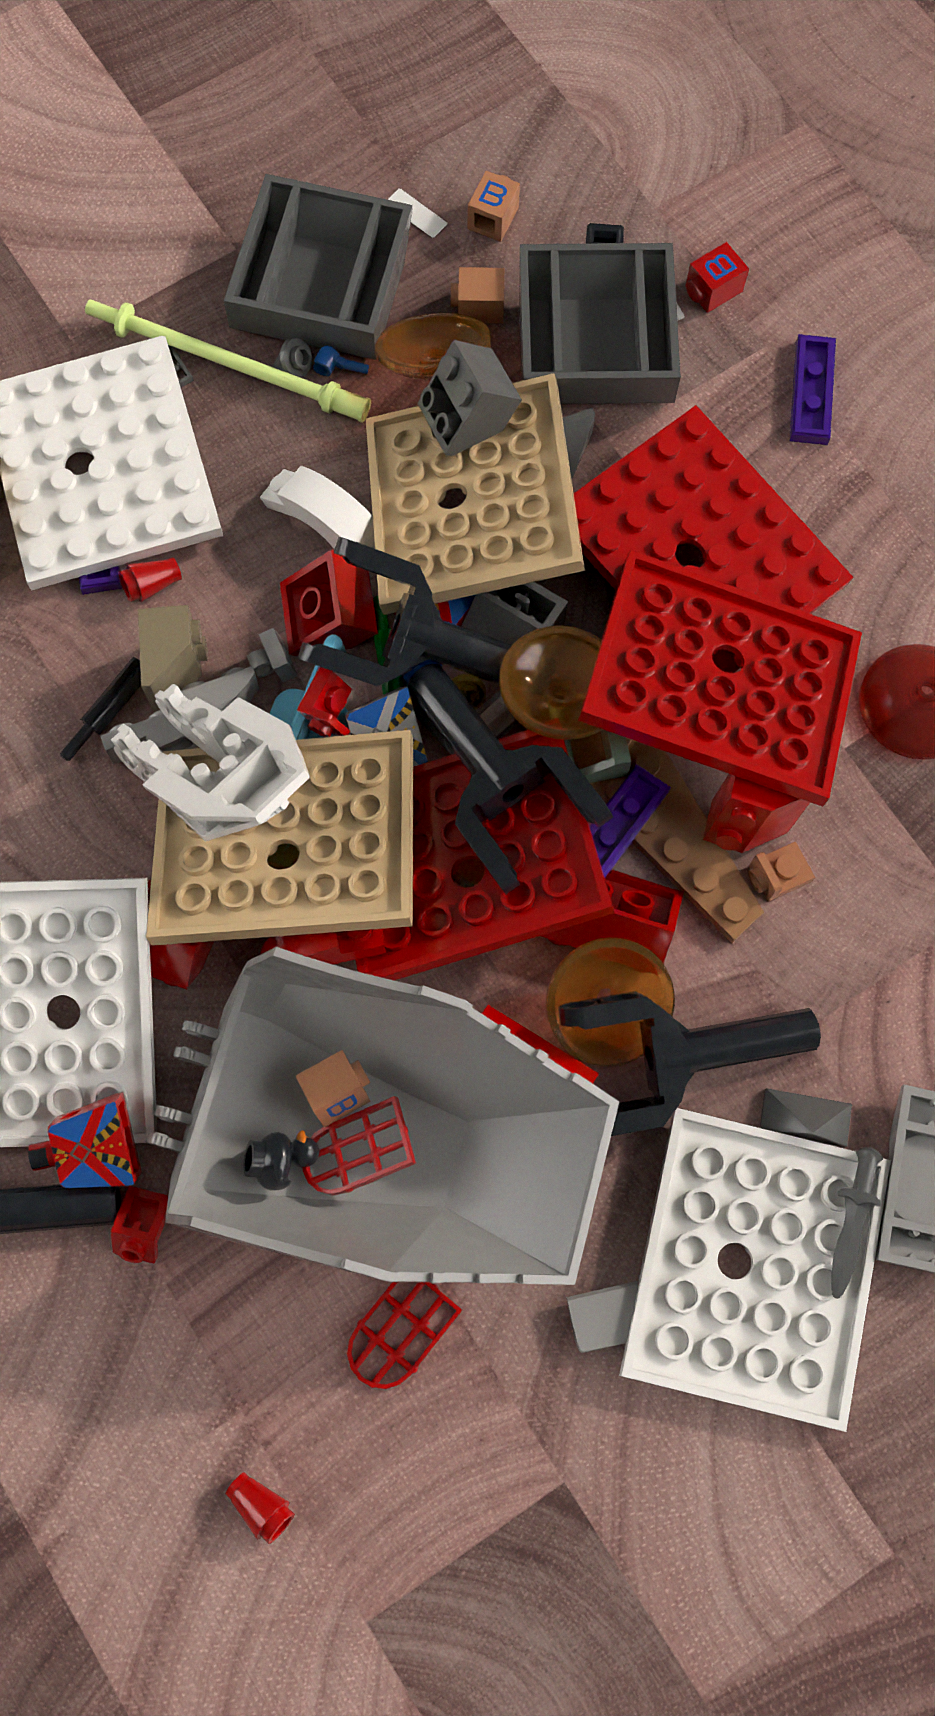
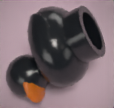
M304 1130L299 1131L293 1142L280 1132L271 1133L265 1136L262 1141L250 1140L244 1154V1175L257 1178L258 1183L267 1190L278 1191L285 1189L291 1184V1181L288 1179L291 1161L301 1168L313 1165L319 1158L320 1150L318 1144L312 1138L307 1137Z

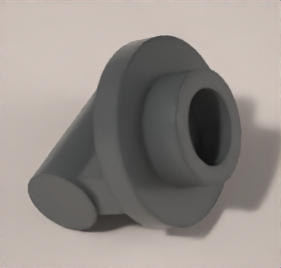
M300 338L286 339L272 367L300 378L304 377L309 372L312 364L309 346Z

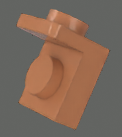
M796 841L766 855L764 852L755 855L749 865L751 870L748 871L754 889L758 893L763 892L768 902L811 883L815 879Z

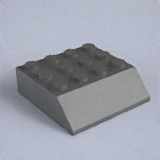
M265 174L224 298L229 328L282 340L300 338L310 346L319 348L331 346L337 352L376 360L405 263L413 210L412 205Z
M673 243L520 244L519 323L521 381L554 373L558 385L560 404L675 403L681 374Z

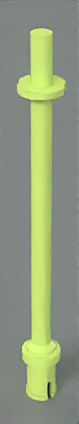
M92 299L88 300L85 313L114 324V331L118 337L124 338L129 331L151 339L164 336L170 346L317 400L322 411L329 414L335 411L362 423L368 416L371 398H365L341 389L340 384L334 381L322 386L134 316L135 310L130 303L122 304L119 310Z

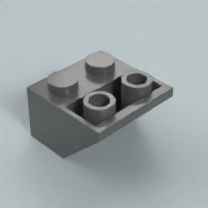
M453 340L445 356L441 358L439 366L428 386L423 390L418 405L445 455L453 456L502 432L522 399L491 348Z
M535 582L476 594L461 627L542 656L565 622L568 601Z

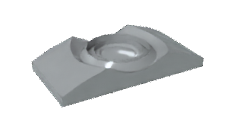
M902 1085L889 1136L888 1160H891L876 1248V1260L935 1273V1091Z

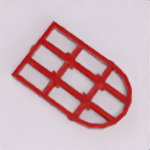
M390 1097L316 1131L311 1137L316 1143L327 1133L330 1134L332 1142L331 1145L320 1149L319 1157L328 1153L331 1155L335 1154L338 1167L315 1177L310 1172V1166L302 1168L308 1184L315 1190L334 1196L350 1193L354 1189L416 1164L408 1135V1128L404 1121L398 1097ZM393 1105L396 1117L376 1126L375 1124H370L368 1115ZM362 1118L364 1131L343 1140L342 1138L338 1139L337 1128ZM398 1124L402 1140L383 1148L381 1146L377 1147L373 1134ZM361 1139L364 1141L368 1140L371 1153L350 1162L343 1160L342 1147ZM399 1148H405L407 1160L382 1169L379 1157ZM366 1162L374 1163L376 1173L349 1184L347 1170ZM336 1176L341 1178L343 1187L329 1190L322 1188L317 1183Z
M392 1282L365 1317L357 1322V1326L348 1342L347 1357L351 1370L361 1382L372 1388L388 1389L400 1385L412 1373L414 1374L418 1371L420 1363L462 1312V1309L444 1295L436 1284L418 1282L403 1302L399 1303L389 1294L398 1284V1282ZM427 1285L438 1295V1298L419 1320L409 1311L411 1308L409 1305L422 1288ZM386 1300L394 1307L392 1309L394 1313L379 1332L375 1334L365 1323L381 1303ZM445 1301L456 1312L441 1331L436 1334L427 1327L430 1324L428 1321ZM403 1315L413 1323L410 1327L412 1330L399 1347L394 1350L384 1341L387 1338L385 1334L397 1319ZM361 1330L370 1338L367 1340L369 1344L354 1361L352 1356L353 1342ZM422 1331L432 1342L414 1365H411L403 1358L405 1355L404 1351L417 1334ZM378 1345L388 1354L386 1357L388 1360L370 1381L364 1378L357 1369ZM395 1362H398L408 1371L398 1381L388 1384L379 1383Z

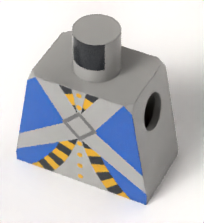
M407 685L396 688L346 712V720L350 730L349 735L411 730L413 737V767L428 762Z

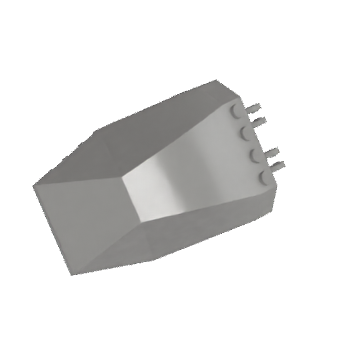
M275 947L247 961L223 1009L218 1029L195 1021L184 1020L181 1029L183 1032L193 1037L213 1040L209 1055L185 1046H176L173 1054L177 1059L205 1067L191 1114L158 1105L154 1113L160 1120L187 1125L182 1141L169 1138L168 1135L162 1133L148 1132L145 1142L166 1150L178 1152L170 1178L165 1223L387 1282L575 1285L619 1101L579 1074L569 1072L548 1058L549 1055L541 1049H534L510 1033L511 1030L503 1024L498 1025L472 1008L473 1005L464 999L426 986L411 985L357 972ZM343 1050L350 1064L359 1060L371 1082L363 1087L371 1102L346 1116L390 1097H398L404 1121L408 1128V1135L416 1164L354 1189L350 1193L334 1196L315 1190L308 1184L302 1168L296 1166L292 1161L288 1175L291 1184L282 1190H267L258 1183L257 1178L244 1175V1154L250 1140L262 1141L265 1136L274 1132H280L293 1142L301 1130H304L305 1135L311 1138L316 1131L324 1127L313 1112L296 1075L333 1054ZM393 1105L368 1115L370 1124H375V1126L396 1117ZM362 1118L337 1128L338 1139L342 1138L343 1140L364 1131ZM398 1124L373 1134L376 1146H381V1148L402 1140ZM329 1133L321 1137L317 1142L319 1150L332 1144ZM363 1139L341 1148L343 1160L348 1162L371 1153L368 1140L364 1141ZM404 1147L379 1157L382 1169L407 1160ZM328 1153L319 1157L310 1166L312 1176L315 1177L338 1167L335 1154L331 1155ZM369 1162L346 1171L349 1184L376 1173L374 1163L370 1164ZM336 1176L317 1183L322 1188L329 1190L343 1187L341 1178Z

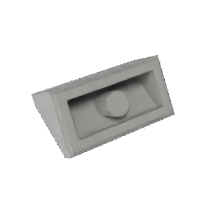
M639 1281L566 1297L573 1335L580 1353L627 1343Z

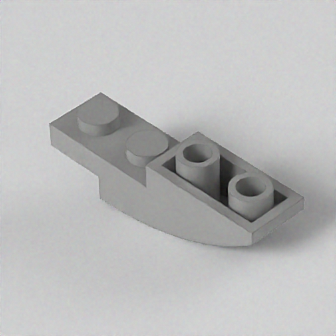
M252 666L245 669L237 667L224 672L220 678L208 682L196 681L190 683L181 692L191 701L198 697L223 711L237 697L250 702L259 690V685ZM161 710L154 712L149 716V719L135 724L123 723L133 730L141 742L153 741L162 753L163 751L193 749L197 747L195 743L169 722ZM122 724L113 727L109 733L100 736L105 751L113 764L122 762L114 750L115 745L111 741L119 733L117 729Z

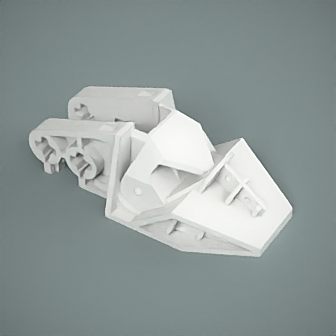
M172 684L164 692L160 690L154 695L157 699L155 700L156 704L178 731L219 763V770L211 772L205 763H199L190 771L180 755L172 753L166 755L162 753L151 740L141 742L133 730L125 724H122L117 729L119 733L111 739L115 745L114 750L118 757L134 774L145 782L142 784L144 788L168 805L205 842L266 822L274 815L283 811L289 804L287 799L310 778L303 755L289 724L239 697L223 711L198 697L191 701L182 694L179 687L175 684Z

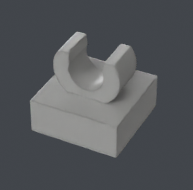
M272 628L259 634L265 649H259L247 655L248 661L254 671H256L257 676L262 678L275 671L283 682L297 677V672L284 641L276 630Z

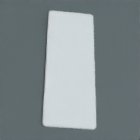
M400 188L388 199L412 205L411 223L432 238L448 224Z

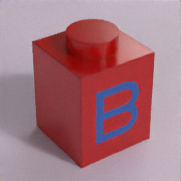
M725 242L690 263L685 285L687 293L694 302L699 303L708 313L743 292L749 268L732 247Z

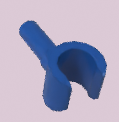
M324 346L319 350L314 359L315 364L313 366L315 372L327 377L331 375L335 367L368 374L369 369L368 364L340 357V354L331 346Z

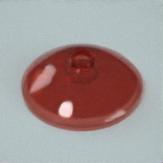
M910 644L885 652L870 666L862 680L859 691L860 712L869 732L884 747L907 758L935 759V647L930 645ZM927 686L931 688L934 695L925 694L922 687Z

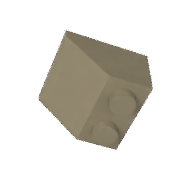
M188 605L138 609L141 687L153 712L160 710L155 702L157 700L154 696L160 690L164 692L172 684L178 686L182 691L186 685L196 682L202 676L201 661L208 660L206 637L202 636L200 620H193Z

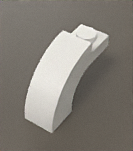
M300 466L296 472L283 469L280 474L272 479L269 487L260 496V499L267 508L293 516L308 524L323 536L334 549L338 537H343L375 549L373 516L340 486L309 468Z

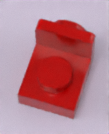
M319 667L297 711L310 721L307 727L320 736L330 737L332 734L338 736L349 735L350 730L337 718L344 709L353 689L332 670Z
M133 1186L128 1187L110 1231L114 1254L131 1263L144 1261L154 1264L158 1257V1241L166 1221L168 1195Z

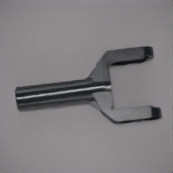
M338 537L333 553L343 557L348 564L408 585L410 588L408 593H403L382 653V657H385L383 665L323 644L310 645L305 642L302 643L298 659L377 687L404 674L409 668L426 660H431L538 699H542L546 695L555 675L554 660L442 620L420 565L361 543Z
M427 664L418 669L409 679L408 691L471 773L470 783L461 795L455 825L506 895L520 885L517 880V872L508 862V858L485 829L482 822L486 819L491 821L503 811L518 803L524 796L544 783V777L548 774L554 778L587 822L595 824L600 828L614 818L603 799L562 747L530 745L515 750H506L439 664Z
M636 991L575 1001L558 1006L560 1025L565 1027L578 1026L586 1030L641 1020L639 1023L648 1089L653 1091V1096L620 1102L611 1136L664 1127L682 1102L686 1084L695 1072L814 1051L820 1046L821 1039L818 1020L810 1008L687 1029L651 999Z
M60 1184L0 1189V1234L113 1225L121 1207L119 1186L63 1188Z

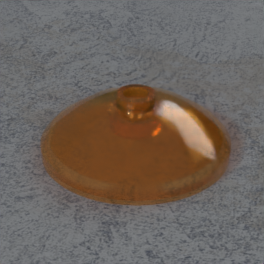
M431 313L401 320L386 328L380 334L375 344L376 356L383 366L398 375L416 380L430 381L439 366L441 358L445 356L453 340L490 348V331L480 320L463 314Z
M568 626L539 628L519 638L507 651L502 661L499 676L502 699L513 717L529 730L554 739H580L603 730L578 721L601 639L587 631ZM559 694L562 695L565 699H557L553 697V695Z
M614 937L592 940L570 952L555 969L546 993L547 1019L559 1043L576 1058L599 1066H617L630 1063L643 1056L639 1023L641 1020L586 1030L578 1026L565 1027L560 1025L558 1006L565 1003L597 998L599 991L607 988L610 989V995L636 991L651 999L673 1017L675 1007L673 982L662 961L643 945L632 940Z

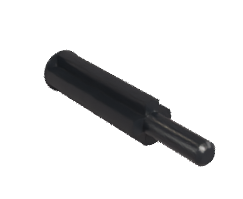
M135 657L130 659L80 719L84 725L60 753L64 760L70 761L94 732L100 735L141 686L139 659Z

